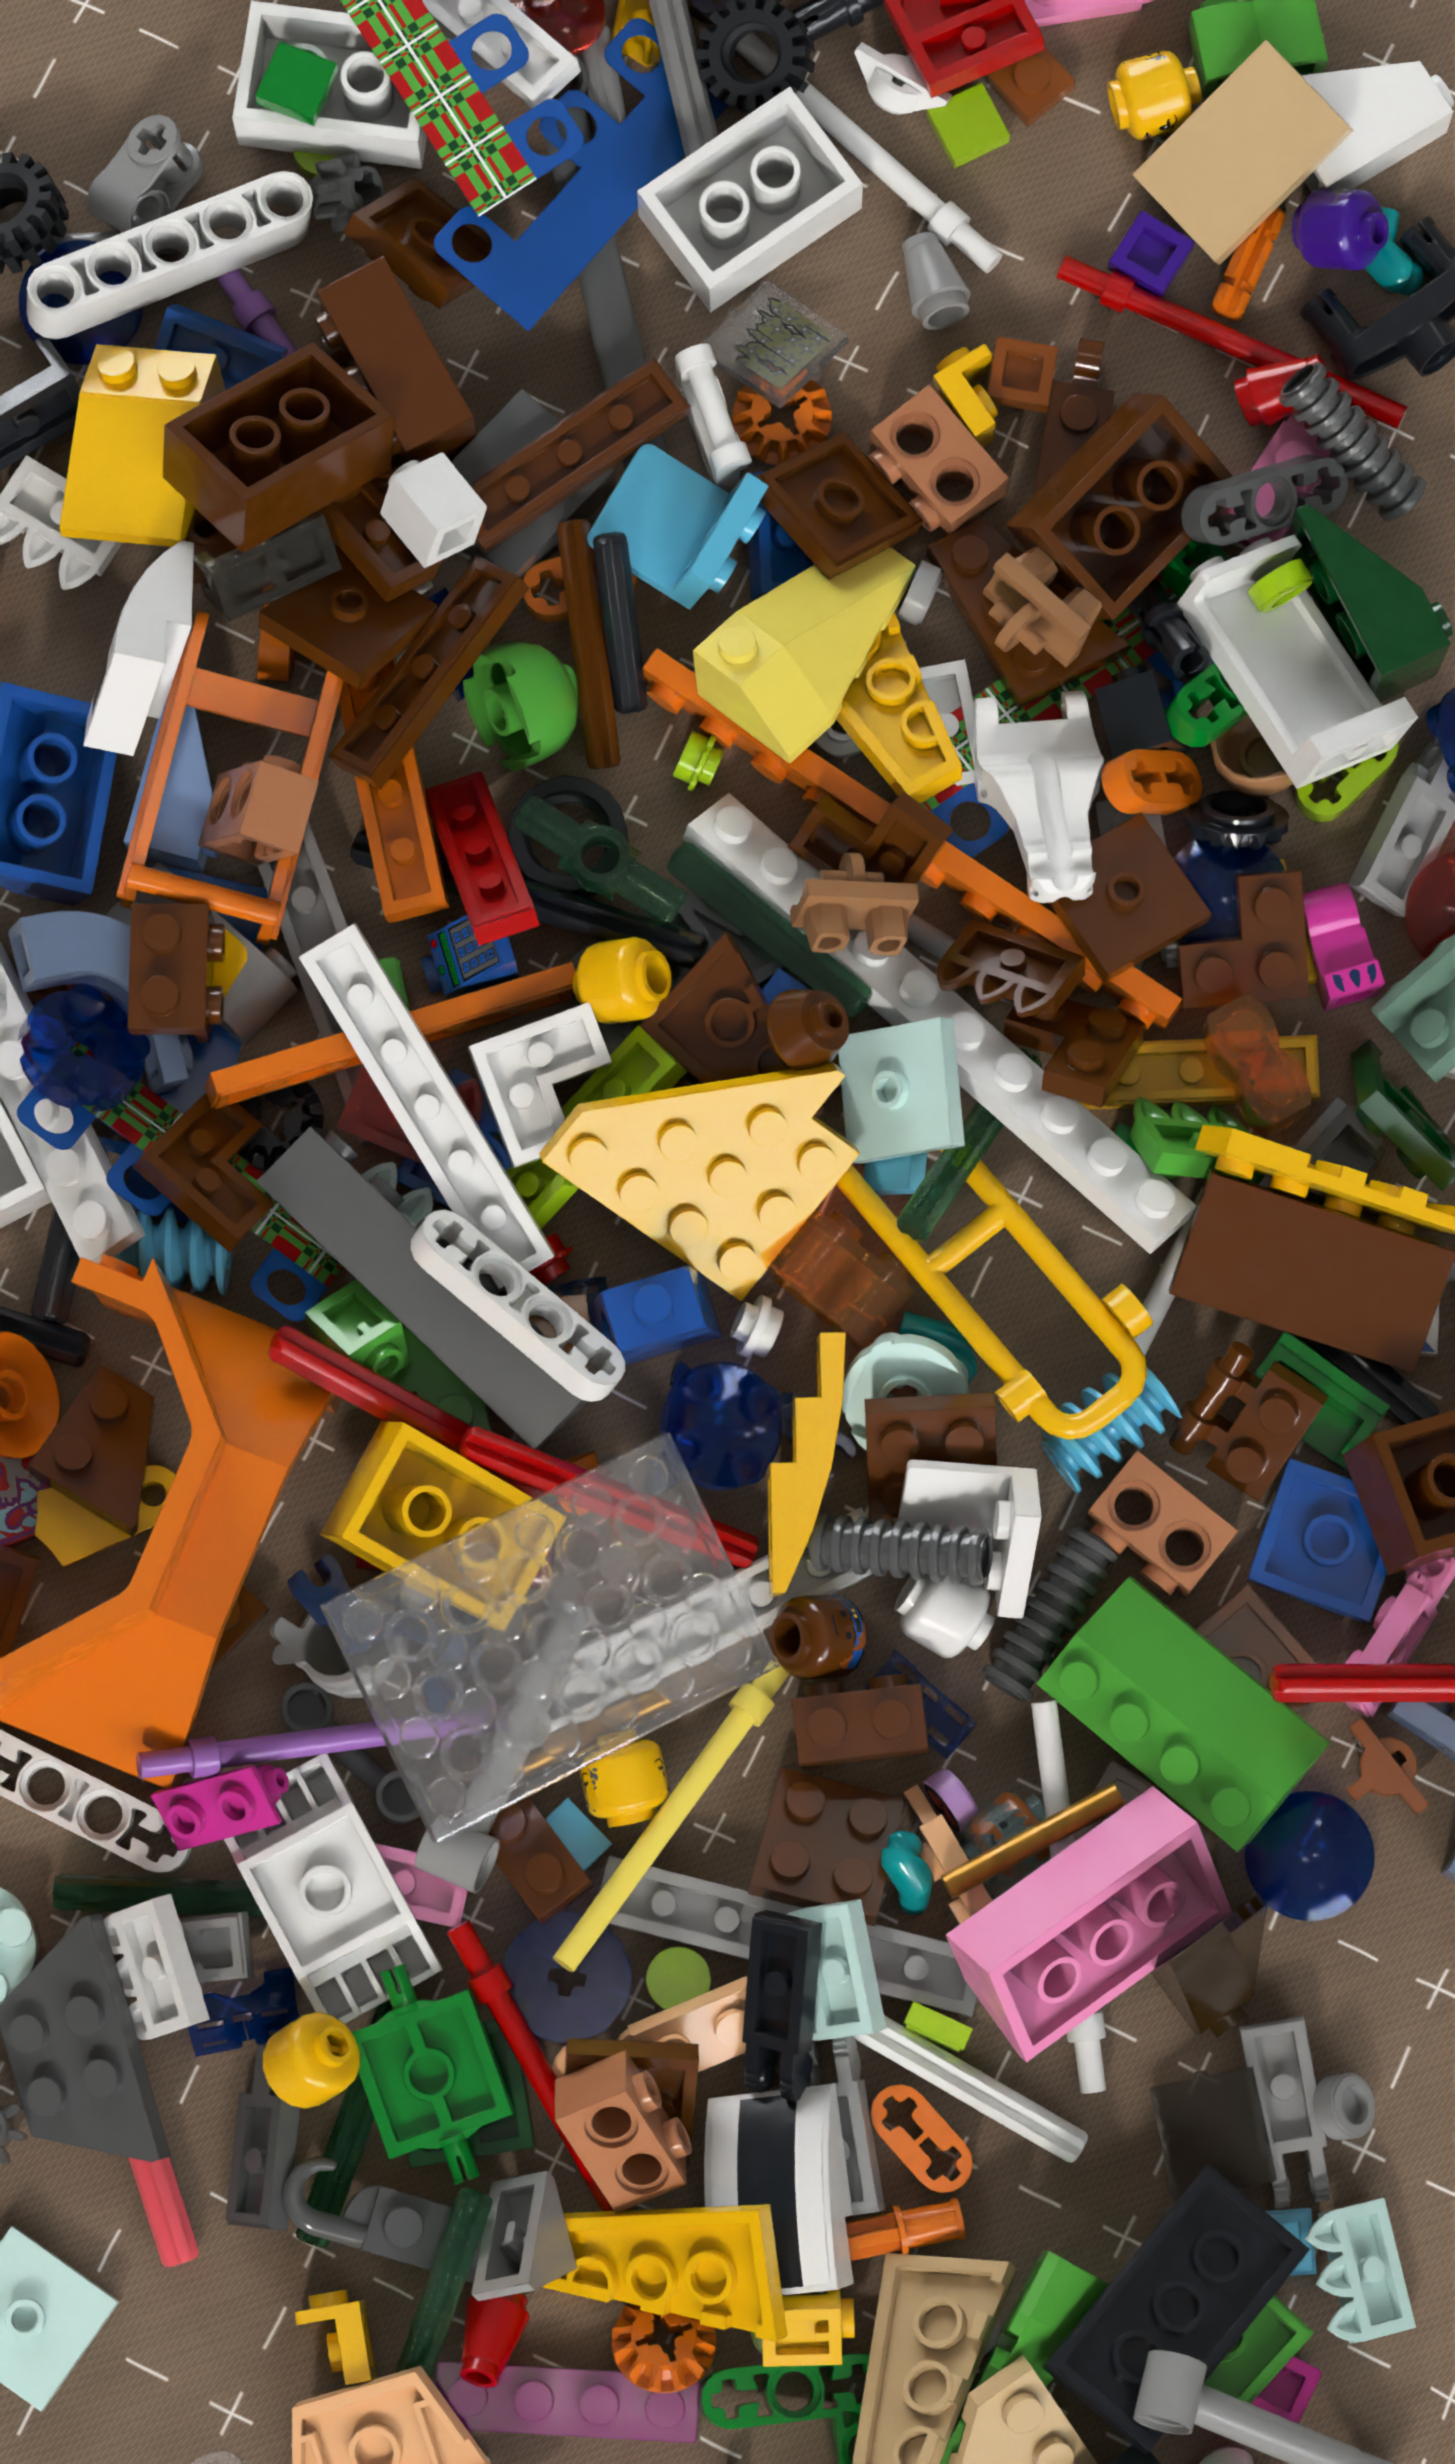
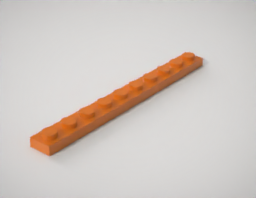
M656 648L644 665L645 684L650 687L646 693L655 703L676 715L681 708L702 722L698 728L705 736L710 738L712 734L717 738L716 744L725 749H730L734 743L752 755L753 759L750 763L762 775L778 784H781L786 778L806 791L802 798L812 808L826 794L872 830H875L892 805L808 748L790 764L700 697L697 694L695 673L660 649ZM947 841L921 878V881L930 887L938 889L941 883L961 895L962 898L959 904L971 915L985 923L990 924L995 918L1017 934L1084 956L1085 976L1077 986L1092 994H1096L1100 988L1120 1002L1117 1010L1124 1016L1146 1023L1145 1029H1149L1151 1024H1154L1165 1031L1177 1014L1182 998L1134 966L1104 983L1058 915L1040 903L1030 900L1028 895Z

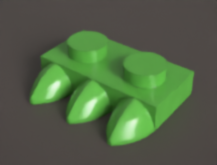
M1138 1097L1133 1106L1134 1124L1128 1137L1152 1173L1161 1174L1168 1179H1177L1180 1176L1207 1179L1211 1169L1255 1184H1260L1264 1179L1265 1175L1255 1171L1251 1180L1215 1169L1217 1157L1195 1150L1202 1125L1234 1128L1249 1133L1247 1128L1231 1113L1217 1105H1212L1208 1111L1206 1121L1203 1116L1180 1101H1175L1169 1117L1161 1108L1143 1097Z

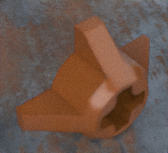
M1362 1717L1350 1725L1348 1728L1362 1749L1357 1763L1359 1779L1345 1789L1354 1802L1370 1791L1381 1797L1397 1795L1416 1815L1428 1807L1429 1803L1413 1784L1417 1773V1758L1412 1749L1405 1742L1393 1737L1378 1739ZM1394 1753H1397L1403 1761L1400 1766L1391 1756Z

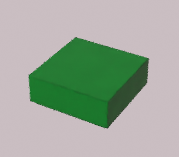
M279 41L256 92V104L315 126L339 72L338 65L333 61Z

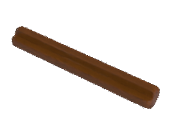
M574 519L560 522L557 526L586 759L589 768L596 770L616 767L620 764L621 758L594 549L590 547L587 541L591 524L587 519Z

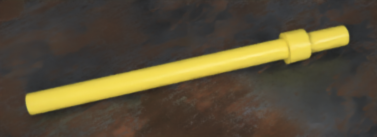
M774 1654L771 1655L751 1684L743 1683L728 1704L732 1709L729 1715L554 1954L553 1959L568 1971L574 1972L750 1728L753 1725L760 1727L774 1708L775 1704L771 1699L789 1676L778 1663Z

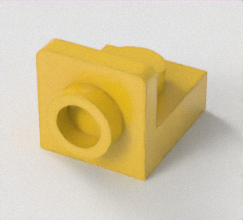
M982 344L971 352L967 347H962L945 357L936 367L938 373L933 375L932 385L935 392L983 448L994 441L996 427L994 418L998 416V411L992 399L980 384L973 388L970 384L991 370L992 353L986 344Z
M347 2289L308 2296L310 2309L294 2312L296 2325L335 2319L337 2332L327 2333V2348L332 2372L343 2371L345 2385L376 2379L377 2373L365 2300L349 2302Z
M840 2289L829 2290L827 2294L782 2295L788 2336L778 2342L762 2339L763 2367L842 2365V2338H855L854 2298H841Z

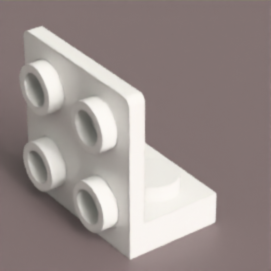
M915 1459L908 1461L898 1521H909L912 1528H914L917 1522H927L931 1529H934L936 1524H947L950 1531H953L956 1526L961 1525L967 1526L970 1533H973L975 1528L978 1527L987 1528L993 1542V1561L990 1574L984 1582L985 1590H995L997 1617L1023 1619L1042 1518L1037 1469Z

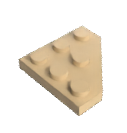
M1024 2355L1018 2357L968 2393L962 2413V2419L966 2426L958 2453H951L948 2464H1097Z

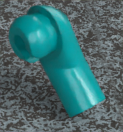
M1381 207L1389 224L1388 239L1375 260L1364 269L1386 291L1411 295L1422 285L1423 270L1418 263L1412 262L1411 258L1395 244L1400 213L1391 208Z
M904 1310L898 1334L924 1336L945 1346L967 1368L968 1384H970L977 1373V1360L970 1344L952 1323Z
M898 1830L888 1837L887 1848L881 1850V1866L898 1890L897 1903L901 1911L907 1915L916 1916L925 1912L929 1906L933 1876L928 1864L918 1857L923 1848L920 1838L911 1832Z

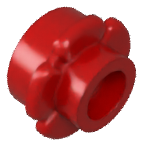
M557 1232L546 1238L555 1252V1257L529 1271L543 1285L550 1283L571 1269L565 1258L573 1252L572 1246L566 1248Z

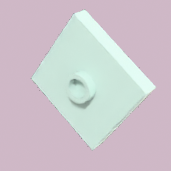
M938 1017L848 1035L847 1041L838 1052L839 1066L845 1075L841 1081L846 1139L853 1143L860 1152V1155L853 1163L862 1164L965 1146L953 1018Z
M15 2226L10 2227L0 2242V2383L42 2412L120 2301Z

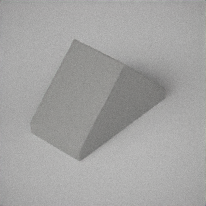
M543 2171L491 2182L472 2288V2295L475 2299L482 2301L534 2291L577 2269L555 2179L550 2172Z

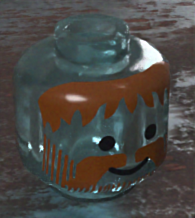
M1001 1790L978 1807V1814L965 1825L963 1831L965 1839L959 1844L968 1860L1046 1819L1044 1805L1035 1794L1024 1801L1017 1793L1011 1790ZM1049 1847L985 1882L991 1885L998 1880L1005 1886L1013 1887L1051 1859Z

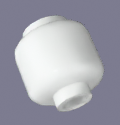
M928 1574L923 1580H913L910 1576L903 1586L894 1607L895 1611L901 1614L899 1625L902 1632L907 1637L943 1658H952L958 1655L966 1646L977 1650L988 1636L995 1620L993 1616L987 1613L990 1603L989 1591L985 1590L984 1585H972L968 1578L961 1584H955L950 1581L949 1576H946L942 1582L932 1581Z

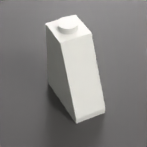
M1420 61L1302 75L1354 130L1304 182L1311 192L1322 187L1326 189H1354L1446 134L1454 112L1452 110L1454 100L1445 82L1436 74L1430 77Z

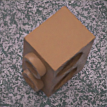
M927 385L871 429L870 449L872 453L868 456L869 460L891 485L898 481L910 495L912 500L908 504L923 520L921 525L929 532L937 528L945 537L972 524L1007 496L1008 476L930 385ZM908 433H919L930 441L931 446L921 454H909L903 451L897 442ZM953 479L965 483L971 493L964 500L953 502L944 499L937 491V488L941 483Z
M265 755L263 761L244 762L241 767L219 773L198 846L254 866L299 854L319 781L299 774L301 766L298 763L272 755Z
M1138 1450L1096 1500L1086 1515V1518L1094 1524L1089 1531L1091 1534L1106 1542L1118 1556L1126 1549L1145 1566L1140 1571V1574L1156 1589L1169 1597L1177 1590L1186 1598L1239 1532ZM1125 1493L1141 1495L1149 1505V1519L1140 1525H1128L1122 1522L1115 1512V1500ZM1176 1533H1185L1192 1536L1200 1547L1199 1560L1189 1566H1180L1172 1562L1165 1550L1167 1538Z
M626 2050L555 2079V2122L615 2213L686 2185V2156L692 2152L686 2128L678 2117L672 2119L668 2117L662 2107L661 2095L654 2078L647 2070L639 2072Z

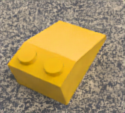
M96 344L79 394L59 526L62 537L172 547L178 542L181 543L182 540L185 541L195 507L163 478L164 424L226 391L216 354Z
M381 1421L319 1535L371 1565L500 1631H505L566 1517L406 1423Z

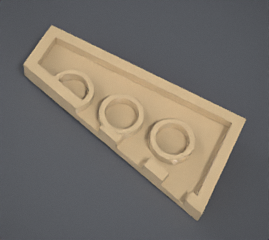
M887 2253L885 2255L852 2464H940L1018 2270L1011 2262Z

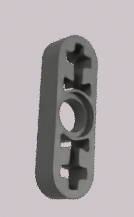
M1308 454L1198 487L1188 495L1184 502L1181 515L1183 528L1186 534L1194 541L1225 546L1290 526L1295 510L1305 504L1310 505L1322 515L1331 513L1342 504L1347 493L1348 479L1344 474L1345 469L1341 463L1337 464L1333 458ZM1318 474L1321 476V485L1313 489V494L1296 491L1294 485L1306 486L1315 483L1318 480ZM1269 483L1274 490L1275 501L1271 511L1266 516L1261 517L1255 507V498L1258 490L1264 484ZM1216 506L1234 508L1236 515L1227 513L1215 517L1212 520V526L1208 524V516L1216 512Z

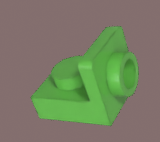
M357 1279L304 1312L308 1329L321 1342L388 1380L410 1362L401 1321Z

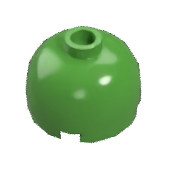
M513 640L484 649L473 664L474 676L463 680L464 695L469 714L485 746H492L496 739L502 751L508 756L498 762L505 768L518 772L545 760L561 750L571 738L578 716L577 699L579 697L576 674L569 665L562 664L550 651L541 645L531 642Z

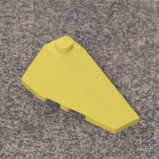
M891 547L831 580H828L814 564L736 611L693 650L697 694L790 764L834 724L842 709L844 695L854 677L859 678L867 663V653L879 631L887 627L916 573V565Z

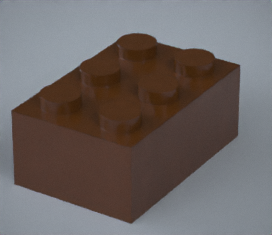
M384 256L317 290L321 313L315 315L314 320L321 333L318 337L325 353L340 367L345 365L347 368L344 370L395 416L391 469L397 470L400 466L412 460H417L420 463L441 452L452 462L476 437L474 418Z
M312 342L164 424L163 478L242 553H245L390 470L395 416L321 348Z
M1133 393L1005 526L1027 551L1033 547H1039L1054 560L1058 569L1054 580L1067 592L1071 593L1076 587L1085 588L1101 602L1102 608L1098 618L1115 620L1192 540L1186 534L1181 518L1182 508L1188 495L1198 487L1233 477V475L1164 395ZM1216 506V512L1208 516V522L1219 512L1222 506Z
M1455 1410L1372 1434L1343 1454L1388 1575L1455 1555Z

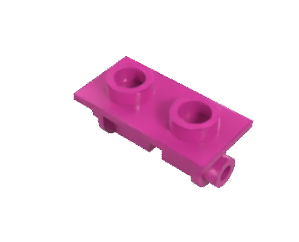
M253 1764L155 1791L150 1796L178 1851L280 1824L282 1819L275 1804L281 1798L282 1793L288 1790L289 1780L282 1768H275L270 1764L260 1765L256 1768Z

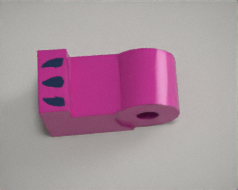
M1344 881L1303 893L1305 934L1318 978L1316 984L1324 1012L1379 996L1385 981L1378 959H1374L1365 928L1361 926L1357 906L1347 882Z

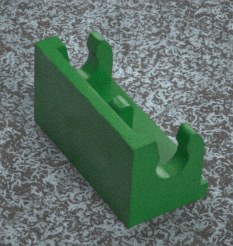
M1284 1332L1254 1375L1262 1380L1274 1361H1276L1329 1396L1301 1438V1441L1344 1471L1347 1465L1343 1454L1369 1437L1390 1406L1291 1334Z

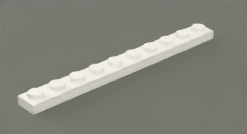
M730 793L726 794L688 824L682 839L892 1026L938 1017L953 1018L959 1085L1149 1254L1155 1251L1190 1219L1197 1206L1163 1175L1152 1173L1138 1153L1079 1101L1041 1090L1044 1070L953 990L942 991L938 984L937 976L906 948L903 947L900 954L896 956L874 955L868 951L866 930H849L850 939L844 950L835 953L812 952L805 928L791 926L790 909L792 905L799 903L806 879H818L819 872L806 860L788 848L789 845Z

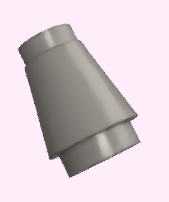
M923 232L911 236L902 244V251L904 254L912 315L920 319L923 327L929 330L944 329L959 323L970 311L968 305L971 297L970 290L943 246L939 243L935 233Z

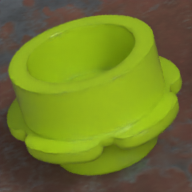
M692 730L672 777L689 784L687 788L689 791L694 790L698 781L708 786L710 785L725 752L713 746L717 738L712 734L709 738Z

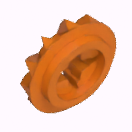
M806 371L799 372L781 389L755 373L752 379L737 393L733 407L732 422L740 441L746 443L752 457L761 462L777 466L827 440L831 429L832 410L825 388L820 387L811 379ZM769 396H772L775 401H779L783 407H789L792 404L797 406L799 404V409L793 413L794 431L797 435L794 436L790 428L786 429L781 422L765 425V421L771 416Z
M631 2304L630 2306L624 2305L615 2327L612 2328V2354L617 2367L631 2383L647 2391L672 2393L684 2390L694 2385L707 2373L715 2357L717 2347L715 2328L701 2325L699 2319L673 2313L662 2316L641 2311L639 2305ZM656 2320H659L661 2325H665L669 2334L677 2332L683 2334L674 2339V2361L670 2362L668 2354L663 2353L659 2344L651 2346L645 2344L654 2339Z

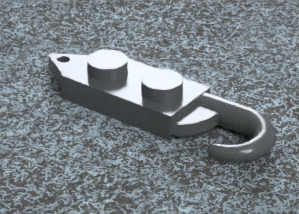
M317 2156L303 2160L291 2170L285 2180L282 2199L286 2214L297 2228L309 2235L467 2282H474L485 2220L484 2216L383 2186H366L358 2191L348 2202L342 2216L318 2210L306 2202L303 2195V2187L306 2180L312 2174L319 2171H333L336 2169L337 2161L329 2157Z

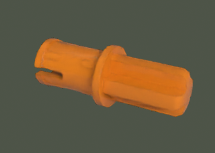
M957 2198L902 2211L899 2205L891 2206V2213L846 2222L851 2261L898 2251L904 2255L909 2254V2249L955 2239H966L964 2220Z

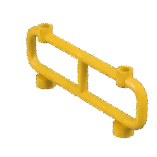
M837 1055L831 1062L836 1064L838 1067H840L839 1055ZM965 1140V1146L940 1151L988 1208L929 1255L856 1168L851 1165L836 1183L837 1187L1004 1384L994 1394L1017 1423L1030 1415L1035 1423L1050 1435L1066 1440L1086 1438L1104 1428L1128 1409L1139 1397L1146 1382L1147 1366L1146 1358L1134 1339L1154 1324L1144 1306L1124 1284H1120L1100 1300ZM1004 1227L1121 1365L1122 1374L1117 1384L1079 1413L1067 1414L1061 1412L1052 1403L1037 1380L1028 1370L1021 1366L945 1275Z

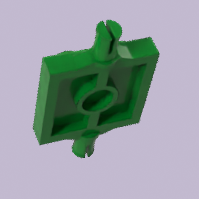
M405 1963L393 1968L401 1992L399 1991L392 1968L379 1973L393 2010L389 2011L377 2023L352 2032L360 2050V2069L358 2073L389 2160L420 2148H442L454 2180L453 2183L457 2185L467 2180L459 2156L468 2180L481 2175L478 2172L467 2138L473 2135L481 2126L513 2115L515 2111L472 1991L468 1989L440 2000L421 1999L418 2001Z

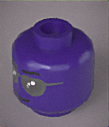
M1322 187L1310 193L1306 200L1298 206L1292 219L1291 232L1295 247L1300 250L1304 260L1315 268L1360 271L1369 266L1375 260L1379 251L1385 246L1389 234V224L1386 216L1383 214L1379 201L1369 191L1342 188L1326 189Z

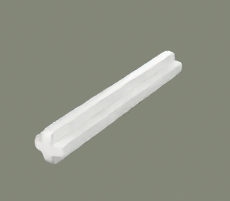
M885 2015L887 2029L873 2034L853 2036L860 2043L1066 2162L1073 2163L1076 2161L1087 2143L1088 2135L1082 2129L918 2034L906 2029Z

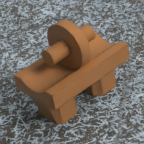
M1033 547L1016 559L1007 552L994 564V575L983 591V594L994 603L988 614L1003 626L995 639V645L1003 652H1008L1021 642L1034 655H1037L1044 648L1066 668L1079 656L1089 631L1102 608L1101 602L1085 588L1076 587L1063 600L1059 599L1047 588L1054 581L1058 569L1054 560L1039 547Z
M845 852L841 858L838 870H820L818 879H806L799 903L792 905L790 909L791 926L805 928L812 952L835 953L844 950L850 939L849 930H866L868 951L874 955L896 956L900 954L908 940L909 918L919 902L918 885L913 883L884 882V874L882 872H865L864 859L860 853Z

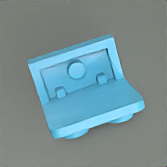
M644 444L631 459L590 529L587 541L590 547L593 548V539L598 534L616 531L624 533L628 542L632 574L690 610L708 589L718 594L729 579L738 562L731 558L729 554L738 539L747 544L762 522L766 511L758 507V504L769 485L747 472L733 490L728 493L656 446Z

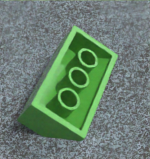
M1132 1576L1124 1581L1074 1635L1036 1683L1236 1852H1239L1254 1839L1331 1744L1330 1740L1284 1702L1274 1701L1271 1692Z

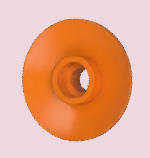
M0 1332V1457L23 1459L35 1455L57 1426L60 1411L59 1391L48 1361L36 1349L35 1345L18 1334Z

